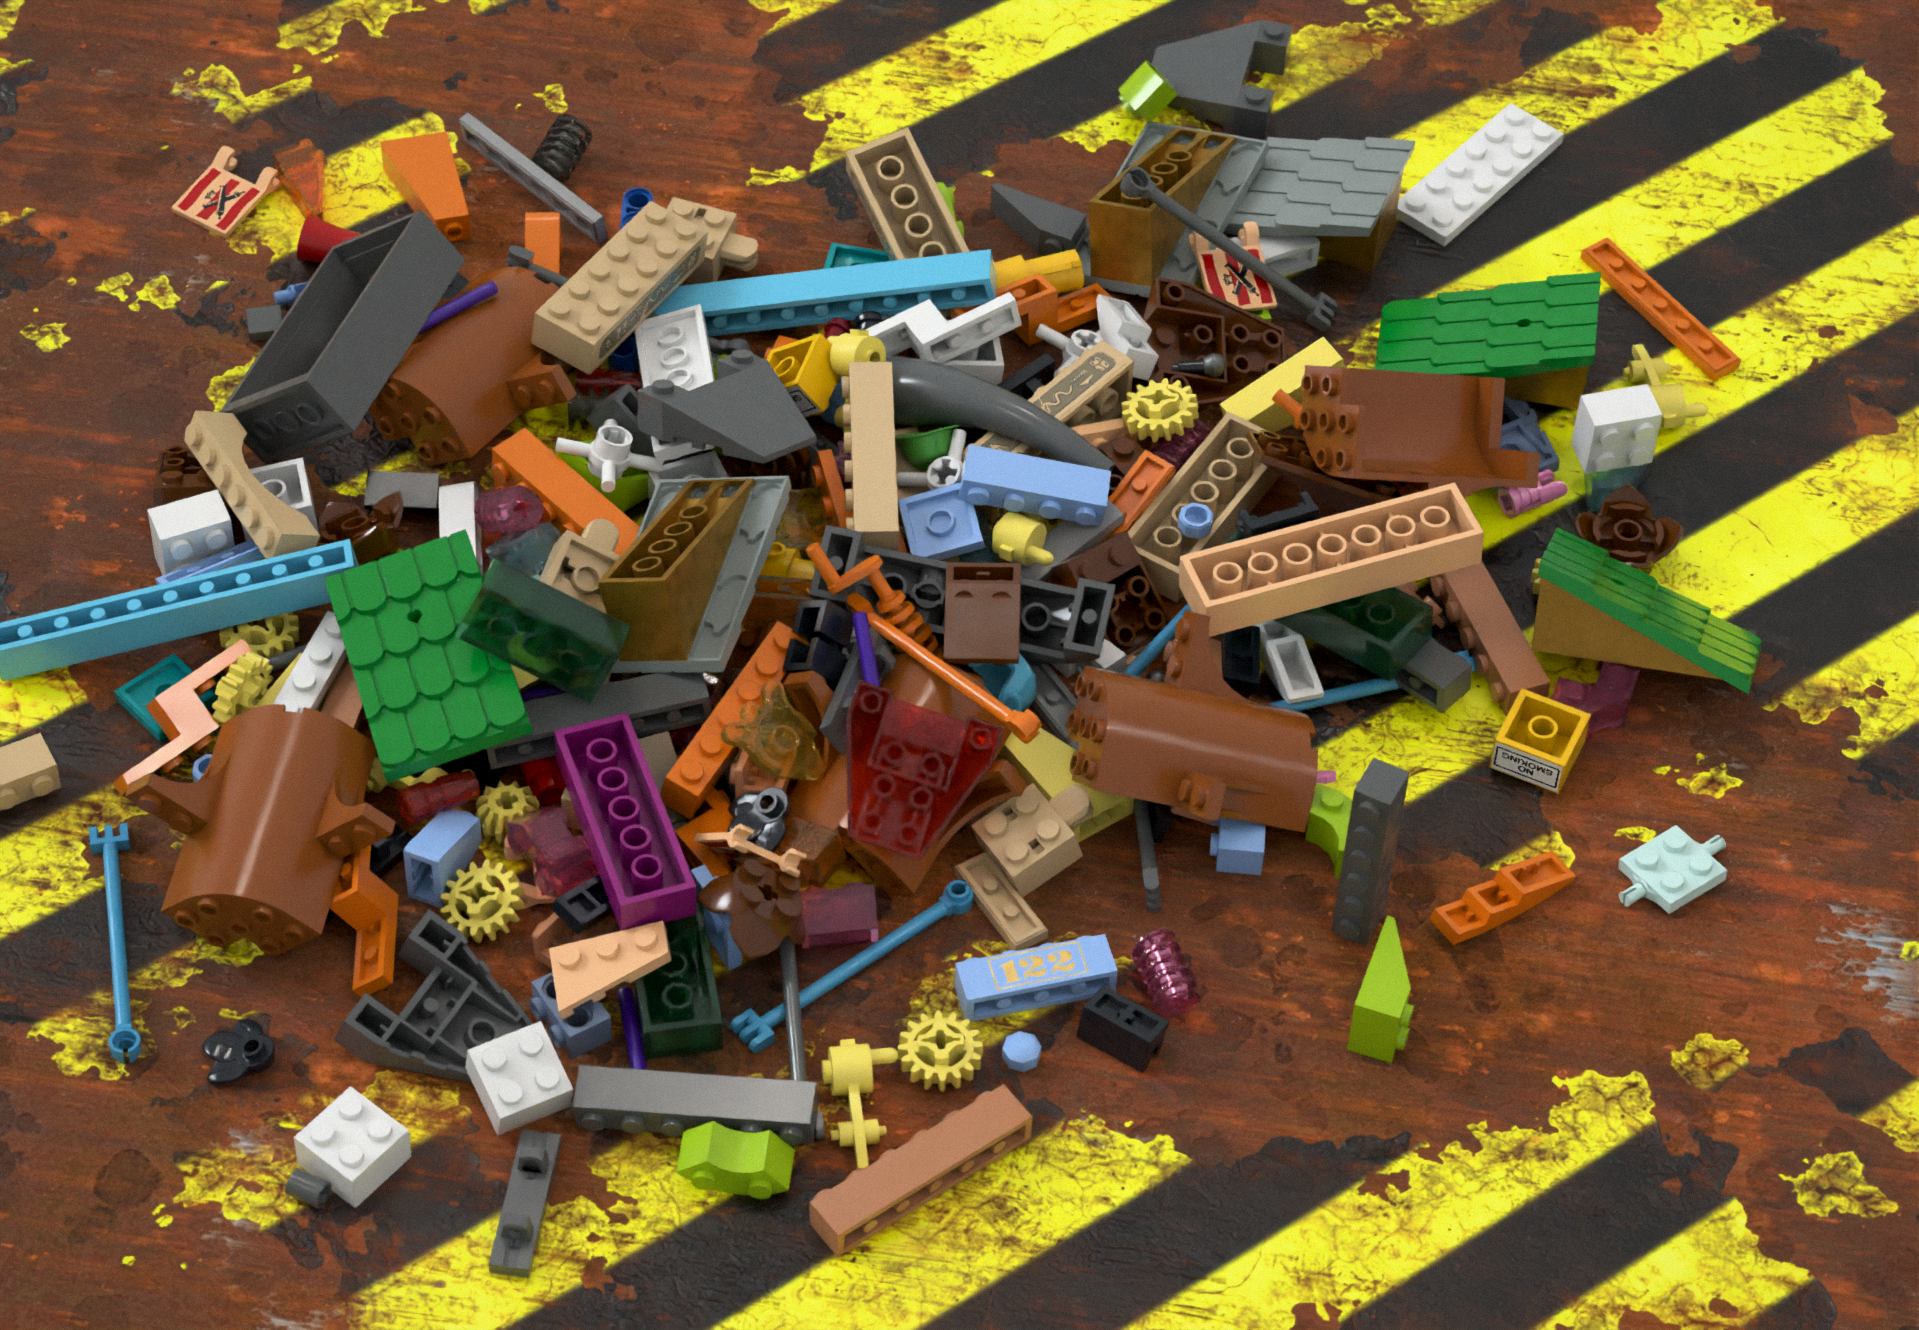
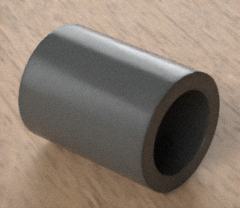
M297 1168L292 1172L287 1181L285 1193L319 1209L325 1204L330 1195L331 1183Z

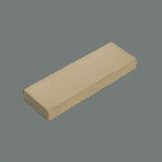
M986 851L954 866L956 878L965 881L972 888L973 900L1012 950H1024L1047 938V928Z

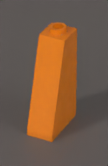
M447 131L380 141L383 170L414 212L421 210L431 219L433 224L449 242L471 239L469 213Z

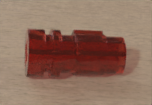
M599 365L588 375L577 369L575 383L577 395L575 397L587 398V395H592V399H598L599 396L608 397L626 383H629L637 392V390L643 388L641 372L615 368L602 369L601 365Z
M468 770L458 773L456 771L438 777L428 784L419 782L415 785L398 789L396 794L397 806L403 820L408 825H413L424 821V819L434 818L437 812H445L480 797V787L473 772Z

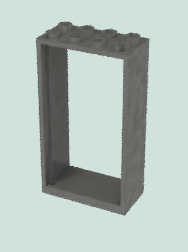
M421 210L332 246L220 412L233 413L247 432L244 443L264 464L355 431L466 259Z

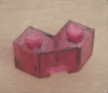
M1604 662L1595 687L1559 676L1551 699L1591 714L1586 735L1587 739L1592 737V732L1606 727H1610L1612 730L1624 726L1634 698L1640 671L1615 663Z
M548 805L507 821L506 824L510 832L507 834V840L511 850L518 855V858L534 861L537 870L534 873L535 881L539 889L545 893V896L558 898L598 875L587 842L581 835L573 837L565 824L568 823L569 818L563 809Z

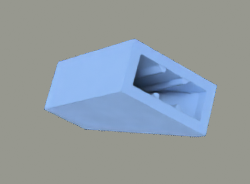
M445 806L406 845L403 855L409 898L438 908L444 907L445 903L441 899V894L451 892L446 885L447 881L456 882L459 879L456 871L458 869L466 870L482 842L480 818L473 816L467 811H457Z

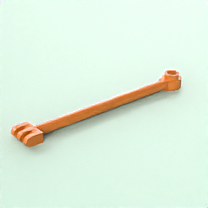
M858 593L848 595L846 602L849 608H851L852 614L866 612L869 627L873 626L884 638L1006 724L1007 728L1023 743H1030L1039 734L1038 729L1042 726V723H1040V719L1031 710L1026 709L1024 712H1018L1015 709L1011 710L876 614L871 603Z

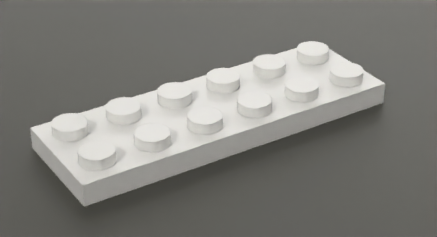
M1510 103L1399 199L1396 218L1445 247L1561 145L1564 133Z
M701 304L645 319L635 329L643 388L652 385L656 380L665 379L689 391L715 381L707 328ZM651 436L653 453L657 463L702 451L701 449L692 448V441L676 438L674 443H670ZM706 444L704 450H709L716 446Z

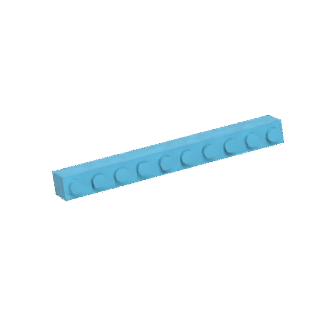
M991 249L683 285L678 286L652 313L663 315L701 304L708 336L728 335L822 324L831 321L833 318H841L845 321L854 320L865 311H876L882 316L897 315L928 299L931 300L938 310L983 305L996 299L997 273Z
M350 539L1 622L0 677L2 681L331 603L324 578L338 573L342 574L344 573L343 571L359 566Z

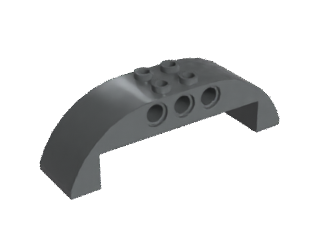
M826 525L821 548L838 575L842 576L865 559L879 555L883 561L879 570L890 588L895 591L901 590L906 596L904 601H910L915 607L913 612H919L923 616V623H928L933 630L931 635L936 637L938 644L944 645L947 562L865 545L862 532ZM815 568L809 596L813 600H829L852 614L851 608H849L846 602L847 597L852 593H858L871 603L876 614L881 617L885 614H880L876 608L879 596L867 577L862 578L836 594H830L827 589L828 585L818 569ZM1021 577L1019 653L1026 661L1057 664L1083 663L1100 658L1116 585L1079 577L1076 589Z

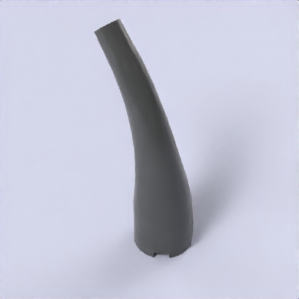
M886 356V362H892L895 427L960 425L959 427L983 429L1024 442L1056 461L1109 470L1111 472L1115 468L1116 463L1080 434L1017 394L951 366L923 359Z

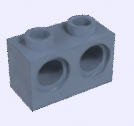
M553 972L531 982L532 999L529 1000V1005L533 1015L538 1021L544 1020L555 1047L558 1049L562 1047L571 1060L612 1040L611 1016L599 1000L595 1003L589 1000L573 1009L575 1014L562 1020L558 1012Z

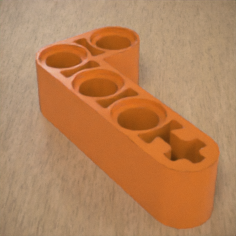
M526 212L525 249L534 252L532 263L561 275L562 228L560 212Z

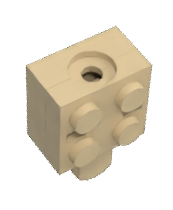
M676 197L672 198L667 210L708 231L704 261L685 281L696 284L717 282L725 266L749 271L757 265V240L737 234L736 213Z
M601 518L591 521L583 529L581 536L567 530L554 544L528 607L595 640L609 625L598 581L621 557L614 553L619 540V530L609 520Z
M1032 783L1025 788L1021 796L1010 798L975 822L971 827L982 851L987 852L1020 895L1025 897L1083 856L1076 835L1072 830L1093 816V806L1087 791L1081 786L1071 785L1048 801Z

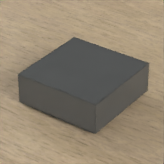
M280 305L246 309L250 342L270 339L282 321Z

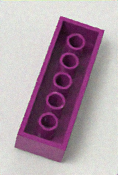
M628 713L554 731L556 762L620 930L659 921L666 923L697 915L695 882Z

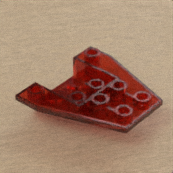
M858 680L846 716L847 837L921 861L992 766L1004 727L971 716H967L966 721L893 698L895 691Z

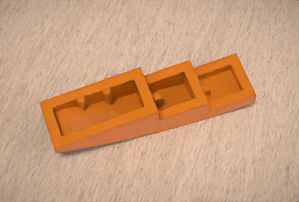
M1553 851L1500 868L1493 880L1467 888L1461 900L1435 908L1430 921L1455 945L1487 932L1543 902L1573 882L1576 875Z

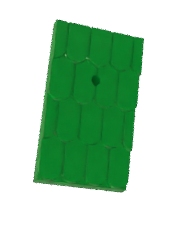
M1601 272L1547 276L1544 281L1500 284L1494 289L1438 293L1437 297L1391 301L1383 306L1374 370L1505 378L1504 395L1510 399L1578 409L1580 397L1584 392L1589 366L1593 365L1595 357Z
M1558 527L1556 528L1539 564L1538 575L1541 577L1531 650L1720 679L1749 694L1762 645L1757 635L1710 614L1711 608L1658 585V581L1651 575L1609 557L1608 550Z
M466 529L450 534L449 537L444 536L415 546L414 549L409 548L386 556L377 562L372 561L343 571L344 573L342 574L338 573L324 578L378 757L388 783L533 732Z

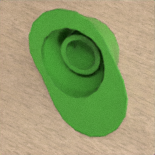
M960 425L948 426L926 433L895 435V439H897L908 463L917 469L928 470L934 460L948 456L952 429Z

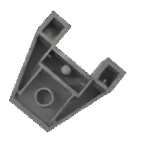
M1257 20L1158 46L1151 64L1174 86L1173 89L1178 93L1167 106L1177 111L1182 107L1196 114V119L1204 123L1208 120L1223 126V131L1230 135L1265 140L1271 120L1274 90L1245 84L1249 70L1284 75L1290 55L1293 25Z
M735 350L731 355L718 359L717 380L688 391L674 385L670 380L661 379L654 381L650 386L637 390L638 430L662 441L674 443L676 438L692 441V448L701 450L706 448V444L722 448L723 455L763 464L816 443L815 433L769 362L753 355V352L750 350Z
M428 909L397 954L400 959L427 977L399 1016L365 993L344 1020L333 1040L365 1063L472 1083L465 1068L467 1051L532 1025L533 1022L507 989L502 990L489 974L491 969L484 960L479 961L467 946L469 941L462 932Z

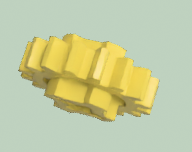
M1164 378L1161 383L1149 380L1148 387L1137 385V393L1128 392L1126 394L1127 401L1121 404L1124 427L1128 426L1130 435L1138 433L1139 440H1144L1147 436H1151L1152 442H1157L1159 437H1165L1167 441H1170L1171 434L1176 433L1183 436V428H1193V419L1199 418L1197 396L1192 394L1191 387L1186 386L1182 388L1181 381L1179 380L1171 385L1168 383V378Z
M293 612L222 628L219 633L221 647L228 649L243 638L251 648V653H256L264 658L294 649V642L300 641L298 616L293 615Z
M247 652L245 657L242 655L238 657L237 665L231 664L229 666L227 675L218 681L215 690L218 699L212 704V708L216 709L212 718L216 720L220 727L227 720L254 708L268 691L267 685L273 680V677L269 675L273 669V666L269 665L270 660L256 653Z
M485 860L482 868H478L473 861L470 863L469 872L465 873L458 869L456 873L459 879L456 882L447 881L446 885L451 892L441 894V899L446 905L441 908V913L449 924L462 932L466 939L471 935L476 943H480L483 935L487 934L494 941L496 940V931L499 929L506 934L510 932L507 926L509 921L519 922L520 918L515 913V910L525 908V903L520 898V896L525 894V891L512 870L508 871L503 863L500 862L494 867L490 860ZM496 882L504 886L505 892L496 887ZM461 911H465L469 915V920L462 917Z
M940 1010L935 1012V1018L929 1019L924 1013L920 1014V1024L909 1021L907 1023V1032L900 1033L898 1059L901 1060V1071H911L910 1081L912 1083L923 1079L924 1089L927 1090L933 1083L938 1084L940 1091H945L946 1083H952L956 1089L960 1088L961 1078L963 1077L971 1081L974 1070H980L983 1042H979V1030H970V1020L968 1019L960 1023L956 1022V1013L954 1012L949 1015L948 1019L942 1018Z

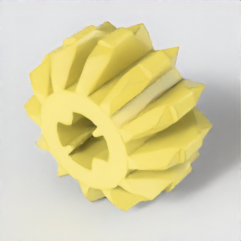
M500 780L496 789L486 786L484 795L479 796L477 799V813H475V816L480 818L481 828L486 838L495 836L500 844L510 834H518L529 838L531 829L537 828L539 822V801L536 796H532L529 786L519 788L516 780L510 786H505Z

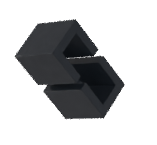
M829 600L800 601L792 633L808 641L811 645L809 647L797 639H790L782 671L791 674L814 670L826 680L828 687L837 686L846 659V654L842 653V649L849 647L854 627L852 614Z

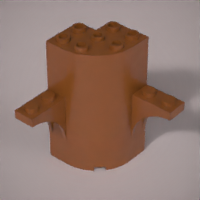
M507 266L482 272L450 299L441 298L433 310L491 280L498 288V293L415 337L368 409L377 423L379 431L388 441L410 437L420 458L424 460L426 465L433 466L473 457L523 411L569 402L577 395L566 376L574 366L531 343L535 312L560 288L552 281L546 285L536 278L537 272L530 269Z
M1305 365V374L1301 382L1303 403L1302 411L1299 415V425L1304 430L1306 443L1317 467L1326 474L1352 479L1409 482V487L1406 495L1455 482L1464 499L1479 490L1489 487H1538L1540 453L1500 449L1505 378Z
M1184 610L1183 618H1180L1176 625L1175 637L1178 641L1175 654L1171 655L1167 665L1168 683L1085 665L1084 671L1079 674L1075 685V693L1078 695L1075 710L1070 712L1067 720V731L1070 732L1069 739L1079 743L1078 752L1073 753L1070 761L1072 781L1095 791L1179 807L1205 819L1219 821V818H1229L1305 833L1318 770V749L1311 748V738H1314L1316 735L1313 722L1308 715L1302 712L1248 700L1235 692L1224 681L1214 664L1210 651V616Z
M907 653L893 655L897 660L893 670L884 675L880 684L887 718L882 721L870 720L865 723L853 751L844 755H840L819 730L834 694L827 686L826 680L813 670L791 673L783 683L784 688L788 691L798 709L805 738L803 767L797 785L789 797L791 811L788 818L784 821L786 834L783 839L791 848L796 850L844 846L889 896L914 894L939 852L962 826L990 806L1012 797L1021 796L1028 785L1017 773V769L1006 759L995 760L1012 732L1007 728L1006 724ZM947 663L949 666L954 668L956 671L961 673L963 676H965L970 681L975 683L977 686L982 688L984 691L989 693L991 696L996 698L985 687V682L982 678L972 673H966L961 669Z
M284 704L263 705L246 710L222 723L208 767L197 782H174L150 772L130 783L125 794L126 798L136 803L141 810L152 813L168 823L173 830L186 835L161 912L174 919L175 923L179 926L188 928L202 936L212 946L225 948L246 938L257 945L262 952L275 956L321 935L344 858L391 835L395 826V820L367 802L364 803L366 785L377 752L375 743L341 720L323 712L304 707L302 713L285 711L286 707Z

